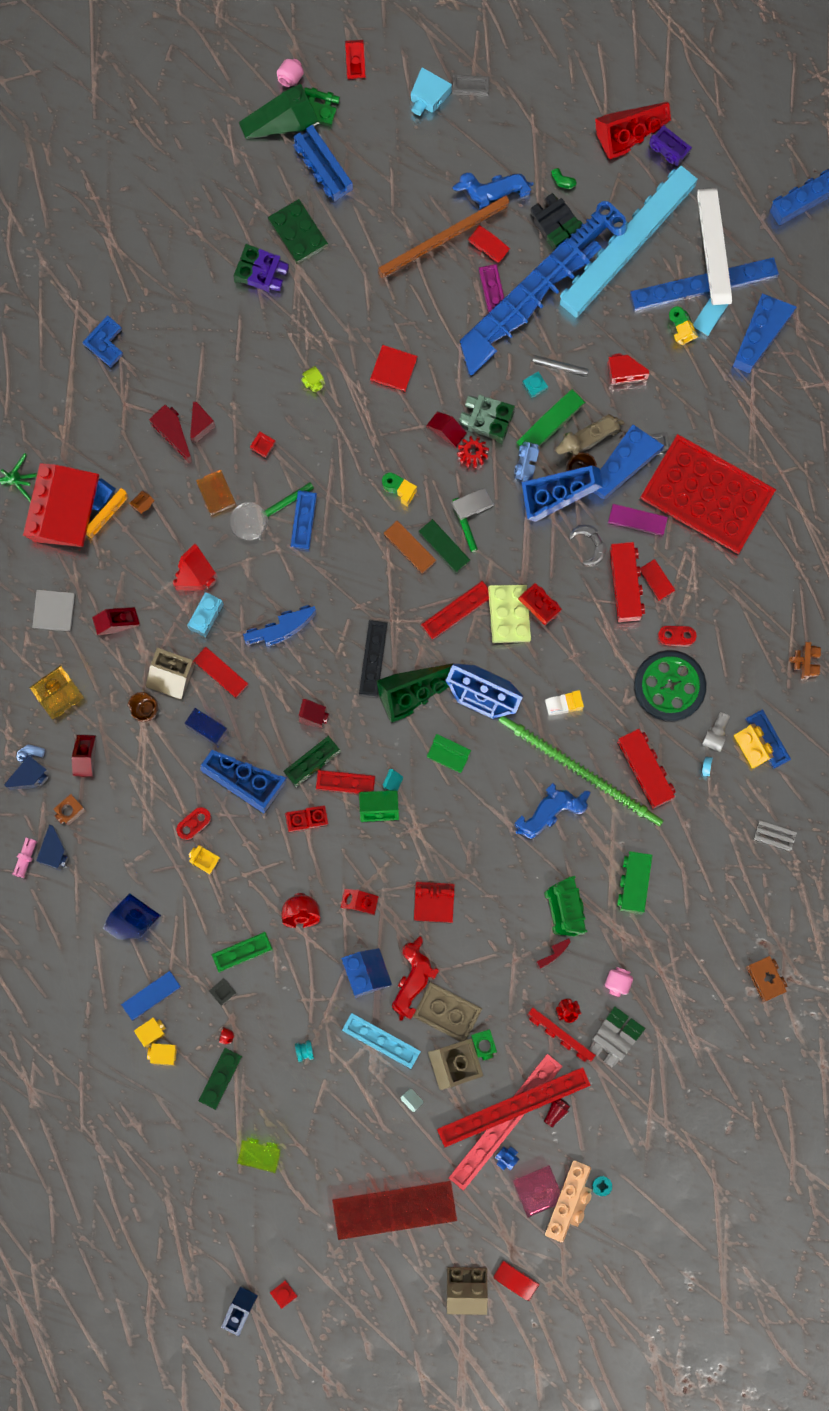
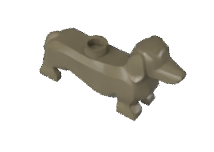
M608 414L575 434L572 432L564 433V439L555 451L558 454L570 452L572 455H577L580 452L583 453L584 450L595 446L608 435L613 437L622 432L620 425H623L624 421Z

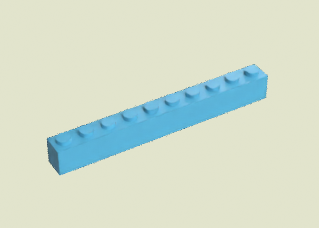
M680 166L677 170L673 169L668 175L669 179L665 183L661 182L656 188L657 192L645 200L644 207L642 209L638 208L632 215L633 219L629 223L626 221V233L621 236L614 235L609 240L607 248H602L596 255L597 259L594 262L590 261L584 268L585 272L581 276H576L571 288H566L561 293L560 305L575 318L579 317L695 188L698 179L683 166Z

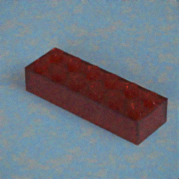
M451 1180L332 1199L338 1240L457 1221Z

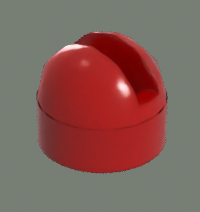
M223 1027L219 1043L230 1044L233 1041L234 1033L232 1030Z

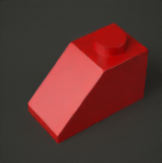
M618 353L608 358L607 364L611 384L646 380L649 377V370L629 355Z

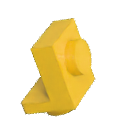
M198 845L197 848L194 847L188 856L191 858L189 860L191 864L210 875L220 860V857L206 850L201 845Z

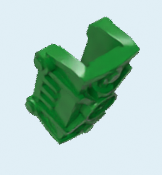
M575 876L556 883L544 892L545 898L549 900L553 918V933L559 936L575 937L588 932L585 928L584 906L580 898L579 888L576 887Z

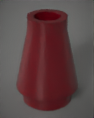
M563 1099L553 1101L544 1122L553 1128L569 1112L568 1109L571 1106Z

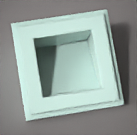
M409 1089L401 1096V1100L412 1112H415L424 1103L413 1089Z

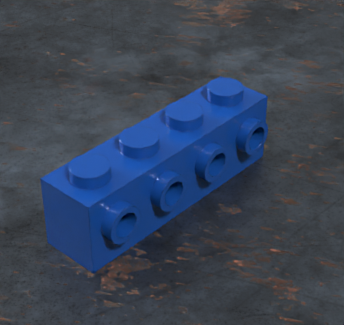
M829 169L823 171L818 178L807 180L802 187L791 189L786 196L783 197L781 195L773 200L770 212L779 226L829 198Z

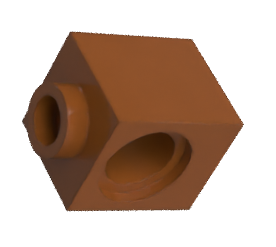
M72 794L67 796L53 809L57 813L54 815L61 824L65 822L68 826L86 811ZM68 806L72 807V814L65 816L63 813L64 809Z

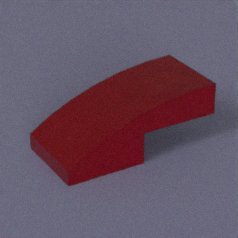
M568 938L551 946L553 954L537 961L538 969L540 970L555 961L571 942Z

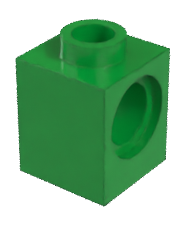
M490 1029L471 1035L477 1057H482L483 1061L494 1058L493 1054L497 1053ZM482 1040L490 1043L488 1051L480 1050L479 1043Z

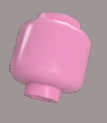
M285 59L277 70L278 81L285 87L296 86L304 74L302 64L297 59Z
M619 967L609 971L605 982V987L610 989L609 994L620 997L621 994L626 995L629 993L633 982L630 971Z

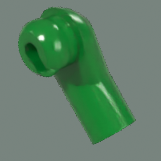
M559 168L551 171L558 187L571 189L576 186V179L563 176Z

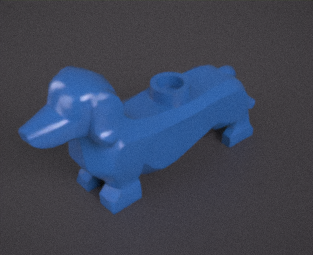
M464 173L461 175L460 181L452 189L454 191L468 190L470 198L479 204V210L490 205V203H494L512 192L520 191V198L530 195V187L534 185V182H527L523 174H512L506 177L498 175L491 179L492 182L481 184L472 173Z
M552 783L546 789L548 796L540 802L533 817L525 821V818L521 816L515 822V827L518 829L516 834H523L532 839L539 835L547 826L552 827L558 820L556 816L562 810H570L575 814L584 813L588 808L587 799L591 792L584 791L578 797H574L567 790H557L556 785Z

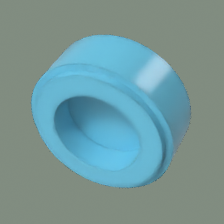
M705 757L702 770L703 776L710 777L713 764L712 757Z

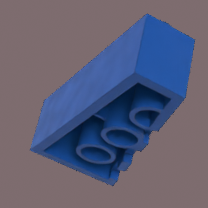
M762 293L732 367L750 373L794 315L797 307Z
M632 425L600 470L603 487L593 493L603 500L608 498L624 482L663 450L664 445L635 425Z
M588 466L522 482L527 519L536 522L602 488L600 468Z
M211 750L201 764V771L263 814L286 784L287 778L284 776H278L268 770H262L254 767L252 764L238 761L233 757Z

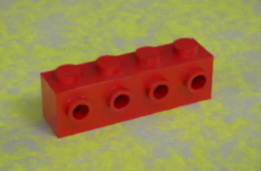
M634 542L611 544L610 556L618 622L639 621L642 615L645 614V606L640 601V596H643L642 584L639 585L638 578L641 577L640 566L636 565V559H639L638 548L634 547Z
M637 729L619 738L617 742L652 809L673 800L676 793L672 783L668 784L665 778L667 774L663 766L659 767L656 761L658 757L655 750H650L647 744L649 739L646 733Z

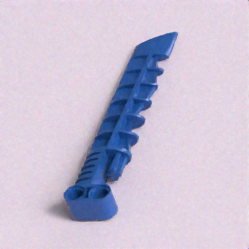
M600 202L597 205L596 211L591 215L592 218L586 219V223H582L581 228H577L576 233H572L570 239L564 240L460 340L470 375H473L497 352L491 345L505 335L512 338L511 331L527 323L537 306L541 309L544 307L540 302L549 288L558 294L559 291L554 286L555 283L567 276L573 279L575 277L572 274L573 272L590 263L589 260L602 248L594 240L606 228L616 236L626 233V218L610 202ZM604 210L610 211L607 215L601 214ZM617 222L623 223L620 227H615L614 224Z

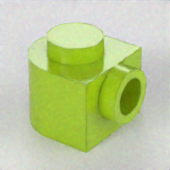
M315 365L302 373L303 378H301V381L306 388L310 387L313 392H318L325 385L324 378Z

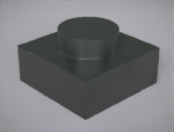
M224 978L209 990L221 1006L237 994Z

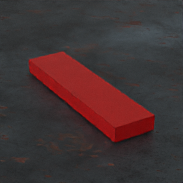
M481 581L423 622L421 626L429 637L434 640L489 601L488 587Z

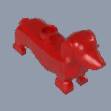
M421 936L413 943H406L402 948V955L410 962L411 970L408 976H403L398 983L400 989L392 1003V1008L399 1014L400 1021L404 1019V1016L408 1019L412 1018L416 1011L414 1008H409L412 1000L425 988L428 977L435 979L439 972V969L432 968L429 959L419 952L423 943Z

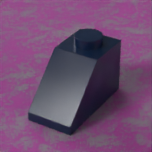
M28 756L4 786L9 790L35 788L39 784L43 785L46 782L49 772L32 757Z
M49 824L36 861L61 870L62 866H66L69 856H67V850L56 828Z
M240 1286L221 1328L239 1336L258 1295Z

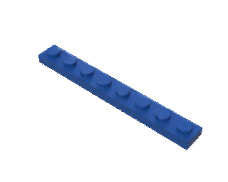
M774 257L728 268L731 288L776 278L779 275ZM708 273L631 291L630 296L634 310L637 311L709 294Z

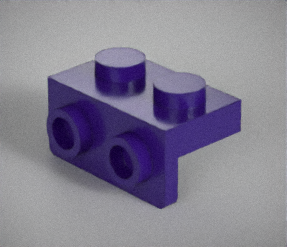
M664 125L655 135L650 137L649 144L651 148L657 153L660 152L669 163H674L676 166L692 150L690 145Z

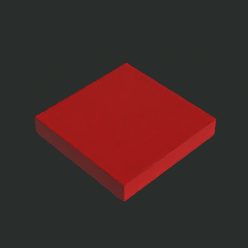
M382 345L370 381L406 392L418 356Z

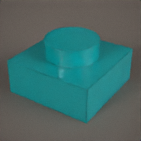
M539 371L522 381L532 398L548 389V385Z

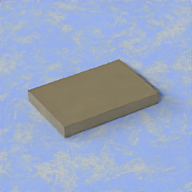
M430 982L412 1017L461 1042L467 1040L482 1008Z

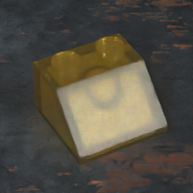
M61 665L29 687L52 720L62 715L65 710L76 705L84 698Z

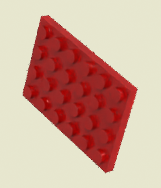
M677 434L640 499L739 554L776 489Z

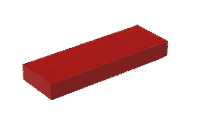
M207 647L193 660L194 663L235 699L249 685Z
M318 770L316 790L353 794L374 791L376 776Z

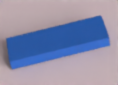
M298 491L290 547L310 550L317 493Z
M763 709L745 719L748 725L755 724L760 726L764 733L763 739L771 745L774 757L769 762L773 769L791 760Z
M169 971L121 1005L133 1021L180 989L181 986L171 971Z

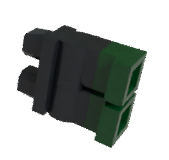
M551 193L544 200L548 207L543 209L537 203L531 207V213L534 217V224L552 249L555 250L564 240L570 239L571 234H575L577 228H581L582 222L575 217L562 198L558 199Z

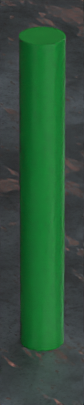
M309 482L262 513L268 518L295 501L298 491L309 492L314 489L313 485Z
M466 517L460 520L472 553L476 552L478 548Z

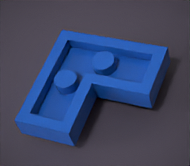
M107 315L83 341V345L111 368L123 356V352L111 343L122 330V327Z

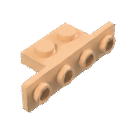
M577 1161L572 1162L545 1236L559 1242H564L570 1224L578 1227L579 1223L583 1221L584 1210L591 1200L592 1189L585 1187L591 1171L590 1166Z

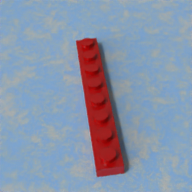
M582 1067L438 1128L437 1131L445 1148L591 1085Z

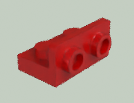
M536 583L518 599L545 626L553 618L555 619L562 610L559 604L552 600L545 590Z

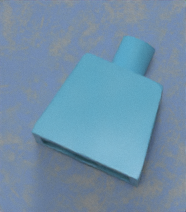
M421 68L411 91V101L415 103L411 109L412 112L419 116L424 109L433 113L451 94L452 84Z

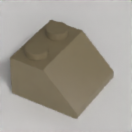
M472 1038L428 1052L440 1090L483 1077Z

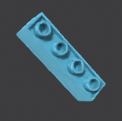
M351 1013L342 1029L346 1034L409 1069H412L421 1053L418 1049Z

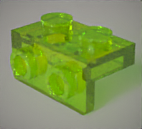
M247 1137V1141L242 1140L237 1164L276 1173L282 1150L278 1149V1144L267 1142L265 1146L258 1144V1139Z

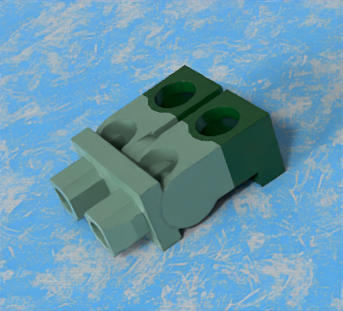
M479 395L478 398L468 396L465 407L473 409L472 415L462 412L459 423L468 427L470 432L492 438L496 442L503 444L515 413V406Z

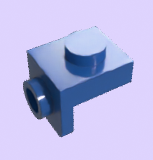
M102 478L98 480L92 509L97 511L104 508L116 490L115 487Z

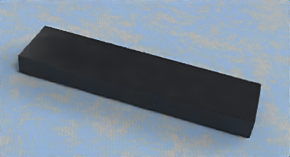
M369 620L359 688L360 696L378 698L377 680L381 678L388 622Z

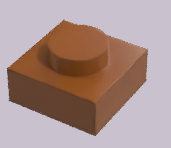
M142 490L129 504L142 514L150 508L155 500Z

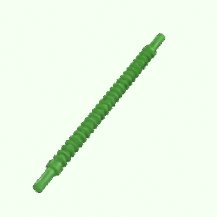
M506 716L500 717L499 721L512 729L515 735H521L522 739L526 738L527 742H531V745L535 744L536 748H541L540 751L544 750L545 754H550L549 757L553 756L554 760L558 759L559 763H563V766L567 765L568 769H573V773L576 771L577 775H582V779L585 777L587 782L591 781V785L596 784V788L600 787L601 791L605 790V794L609 793L610 797L614 796V800L618 799L619 803H624L623 806L628 805V809L632 808V811H636L640 817L644 816L659 827L664 821L650 812L647 806H641L640 802L636 803L635 799H630L631 796L627 797L626 793H621V789L618 791L616 786L612 787V783L608 784L607 780L603 781L602 777L598 778V774L594 775L593 771L589 772V768L585 769L584 765L580 766V762L575 763V759L571 760L570 756L566 757V753L562 754L561 750L557 751V747L553 748L552 744L548 745V741L543 742V738L539 739L538 735L534 736V732L530 733L529 729L526 730L522 724L518 725Z

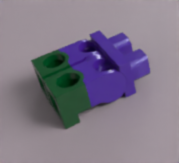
M245 244L233 275L234 282L245 283L266 292H270V290L281 291L283 280L276 278V274L280 273L286 276L289 264L281 261L278 255Z

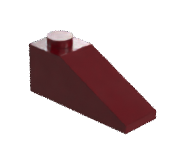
M164 405L149 419V422L188 463H191L192 459L178 418L179 414L173 407L169 408L167 405Z

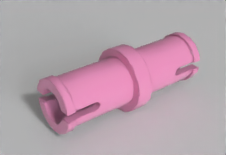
M25 838L21 853L17 855L18 861L12 873L13 875L21 878L25 877L29 862L33 860L31 857L37 841Z

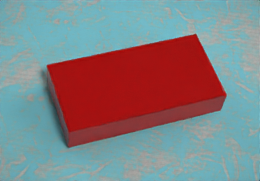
M655 559L640 568L642 577L658 601L675 592L674 587Z

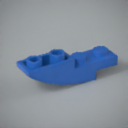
M306 605L299 608V611L292 612V610L281 613V616H278L280 624L270 623L265 625L263 629L252 628L247 630V633L243 634L246 645L265 640L266 647L288 639L313 619L316 615L315 606Z

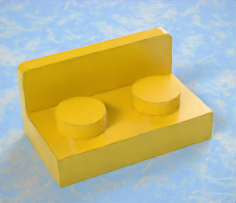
M750 724L747 728L734 735L752 769L774 757L771 745L768 742L766 743L762 737L764 736L762 729L755 724Z

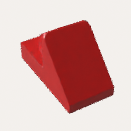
M363 40L345 41L347 79L366 78Z

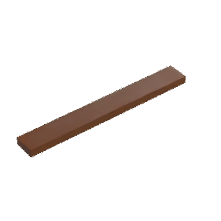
M502 197L378 268V274L381 278H384L504 210L509 204L508 197Z

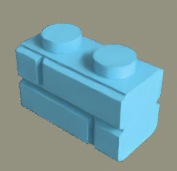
M205 592L187 625L189 630L206 638L219 615L218 612L221 611L224 605L223 601Z

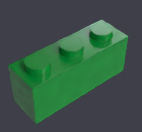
M629 851L628 856H624L623 867H626L625 875H621L620 886L623 887L622 894L618 895L617 900L620 911L638 914L645 913L653 855Z

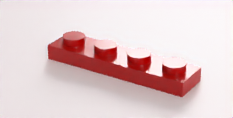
M532 1007L527 1014L530 1016L528 1019L537 1027L539 1024L546 1029L544 1032L553 1039L555 1036L561 1040L560 1044L567 1050L572 1048L576 1051V1057L584 1063L586 1061L591 1062L596 1056Z

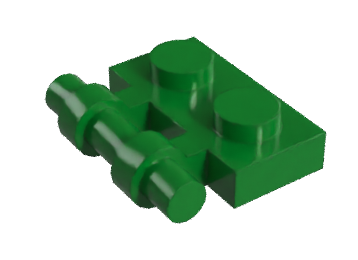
M305 87L304 90L310 96L309 101L319 124L332 127L337 108L332 107L331 104L332 102L339 104L340 97L332 92L325 93L318 91L314 87L312 89ZM316 98L326 100L325 104L315 102Z

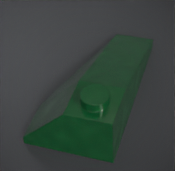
M299 84L284 91L242 119L239 124L245 138L251 139L265 137L270 134H286V132L291 131L301 132L311 125L319 124V121L303 86Z
M454 663L397 673L377 680L379 697L390 721L395 722L410 716L419 705H425L429 702L428 699L430 697L440 694L447 689L449 685L446 679Z

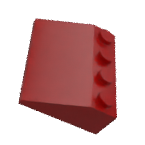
M40 463L23 536L33 542L83 547L99 474L55 464Z

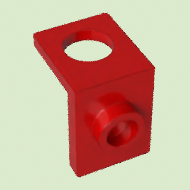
M345 889L341 908L375 915L379 896L360 890ZM351 894L352 901L350 904H347V898Z

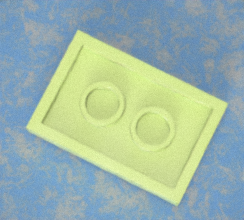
M490 585L488 587L492 643L531 641L529 609L518 600L527 590V585Z

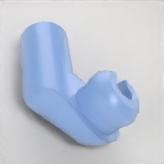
M28 744L17 752L16 758L20 762H24L28 756L32 757L33 755L43 758L45 748Z

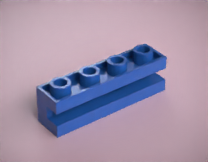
M313 125L306 128L305 134L301 135V133H298L294 136L293 146L298 154L301 153L304 156V163L308 168H312L316 181L323 184V190L328 197H332L336 201L353 190L352 181Z

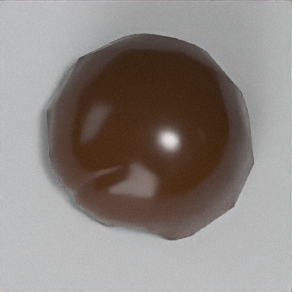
M580 452L569 459L566 469L571 471L588 466L597 467V463L589 453Z
M137 692L131 696L128 702L131 716L137 719V721L149 722L156 717L158 703L155 697L149 693Z

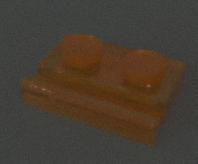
M221 470L196 480L210 515L236 505Z

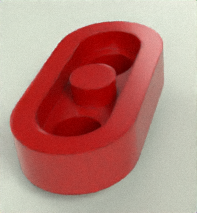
M664 626L658 633L659 642L665 646H691L697 637L695 630L689 626ZM666 632L671 633L670 638L665 637ZM684 633H689L690 638H685Z
M203 807L196 808L177 825L176 831L178 836L183 840L192 839L210 823V812ZM199 815H204L205 819L199 821L198 817ZM186 827L190 828V832L188 834H185L183 832L184 828Z

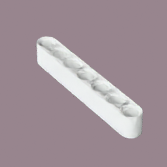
M717 188L698 189V206L712 305L731 304L732 293Z

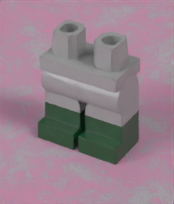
M615 1006L591 1040L593 1042L589 1048V1051L595 1054L596 1057L602 1049L607 1051L609 1054L603 1062L611 1068L618 1061L623 1060L633 1044L646 1029L631 1018L618 1034L629 1016Z

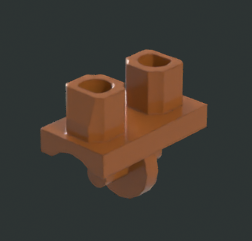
M805 642L802 648V657L801 651L796 650L795 657L789 658L790 663H795L794 670H800V664H802L801 679L807 680L809 677L820 675V665L810 664L811 658H820L821 647L812 646L811 642Z

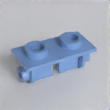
M523 442V445L520 446L518 453L520 456L519 463L516 464L514 469L515 479L522 480L523 478L524 481L533 479L535 465H530L529 462H537L540 450L538 449L539 445L531 443L530 447L529 442Z

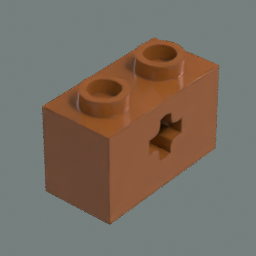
M768 956L746 967L762 1002L787 992V983L783 976H779L777 972L779 967L775 959H771ZM766 974L768 976H772L773 979H771L770 982L764 981Z

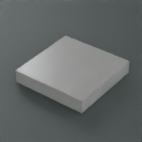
M37 590L32 627L71 631L75 593Z

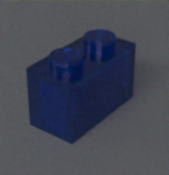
M194 708L184 723L188 729L218 748L229 733L225 726L197 708Z

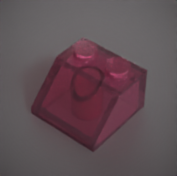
M550 1165L512 1180L527 1218L556 1206L561 1192Z

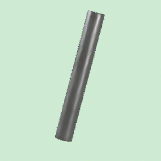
M536 355L533 358V363L584 376L588 374L589 369Z

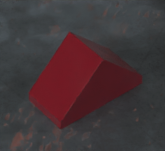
M193 401L190 439L192 443H196L215 427V422L198 402Z
M438 411L426 425L427 428L455 448L467 435V432L453 416Z

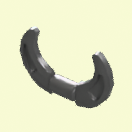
M591 525L577 526L569 535V539L579 534L591 536L597 546L595 547L593 557L583 561L584 565L597 564L606 553L605 542L603 543L600 539L599 531Z

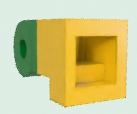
M679 306L673 307L669 312V318L674 322L678 331L674 337L677 343L684 345L696 339L698 335L688 312Z
M386 473L382 478L383 489L386 492L395 493L400 496L401 503L408 507L417 493V486L394 473Z

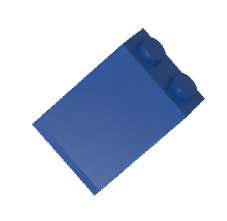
M379 948L360 951L341 958L355 998L392 986Z

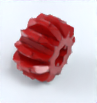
M469 436V442L463 439V445H458L460 451L457 452V456L462 457L460 463L467 461V468L470 467V464H473L474 468H477V463L484 465L483 460L488 459L486 453L489 452V448L485 447L486 442H480V437H477L476 441H474L473 437ZM474 449L476 454L471 455L472 452L470 450Z

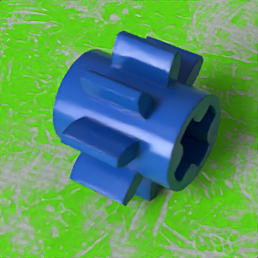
M504 1146L495 1157L498 1160L496 1165L502 1170H505V1168L511 1170L519 1160L516 1156L518 1152L511 1146L509 1149Z

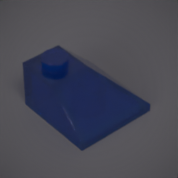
M129 893L109 914L103 929L117 939L141 938L161 915Z

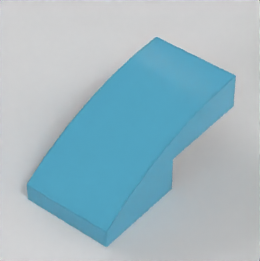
M710 298L694 322V327L709 336L729 304L712 305Z

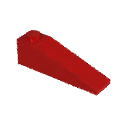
M669 102L614 112L595 118L597 137L608 158L612 159L628 153L631 147L637 143L640 144L651 132L655 133L663 125L671 121Z
M196 544L181 556L178 565L180 570L175 574L178 579L173 581V585L176 590H205L207 587L211 588L216 583V572Z

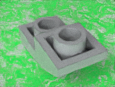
M485 488L452 502V506L460 520L494 506Z

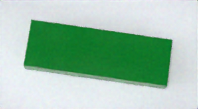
M263 932L211 955L220 973L270 952L273 948L266 932Z

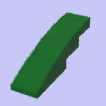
M571 389L516 443L521 446L523 442H529L530 447L532 443L539 445V448L558 429H561L586 402Z

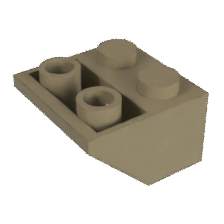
M157 648L150 665L146 688L182 700L195 667L194 661Z
M447 1267V1314L487 1315V1268Z

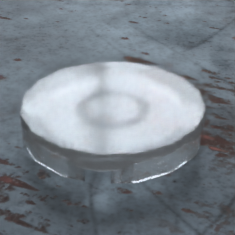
M245 502L238 505L230 516L232 531L236 536L244 540L259 538L268 525L266 512L253 502Z

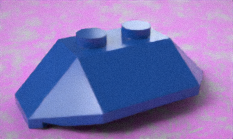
M453 664L446 679L458 703L492 719L515 714L523 698V695L510 681L476 665Z

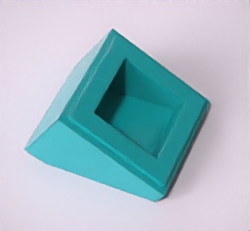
M389 769L383 783V789L398 791L403 776L395 770Z

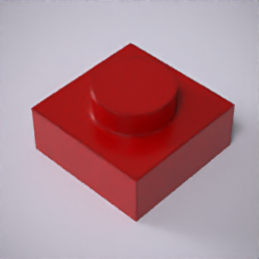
M259 431L250 445V449L267 458L276 444V440Z
M287 1280L270 1292L281 1309L298 1297Z

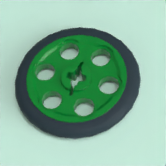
M676 650L660 651L649 656L637 670L634 684L636 697L644 710L653 717L664 721H677L691 716L703 703L707 687L705 674L696 660L686 653ZM659 664H668L669 671L666 673L661 672ZM684 666L688 669V674L680 676L677 669ZM654 677L657 680V685L654 687L648 686L646 683L647 678ZM668 681L677 683L673 690L665 687ZM687 684L693 685L695 688L694 693L687 694L684 691V686ZM661 695L664 702L657 705L653 702V697ZM679 698L682 701V707H673L672 700Z

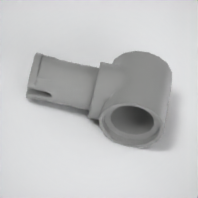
M719 713L714 727L708 729L702 745L718 752L721 751L727 737L725 736V728L730 718L728 714Z

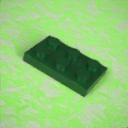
M300 199L268 217V221L296 264L328 246L326 239Z

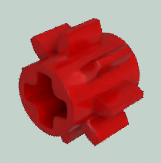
M566 998L559 1002V1007H556V1011L560 1021L564 1019L566 1023H572L578 1019V1015L581 1014L578 1001L573 1002L571 999Z

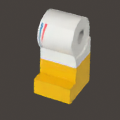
M580 690L545 700L548 715L550 716L583 710L584 707Z

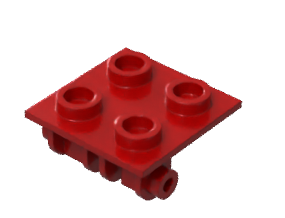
M416 882L414 921L453 923L455 884Z

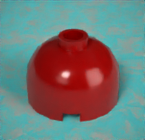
M304 893L294 894V896L285 901L282 907V923L285 926L296 928V924H304V928L320 922L318 903L315 899Z

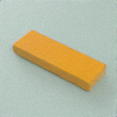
M120 488L88 524L87 536L93 538L128 499V494L124 489Z

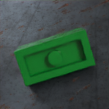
M436 734L427 758L461 773L471 754V750Z
M398 791L359 793L360 822L399 820Z

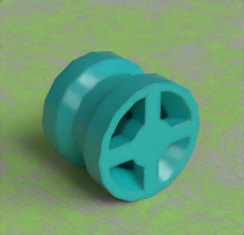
M307 1040L302 1044L299 1042L295 1043L298 1062H303L307 1058L310 1060L314 1059L311 1040Z
M598 1176L592 1182V1190L598 1196H607L612 1191V1182L607 1177Z

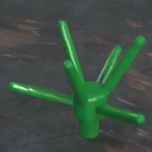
M24 453L12 471L0 470L5 475L0 478V483L2 485L7 483L9 485L14 484L31 502L32 498L20 485L30 486L31 483L21 479L37 477V473L19 474L18 470L27 456Z

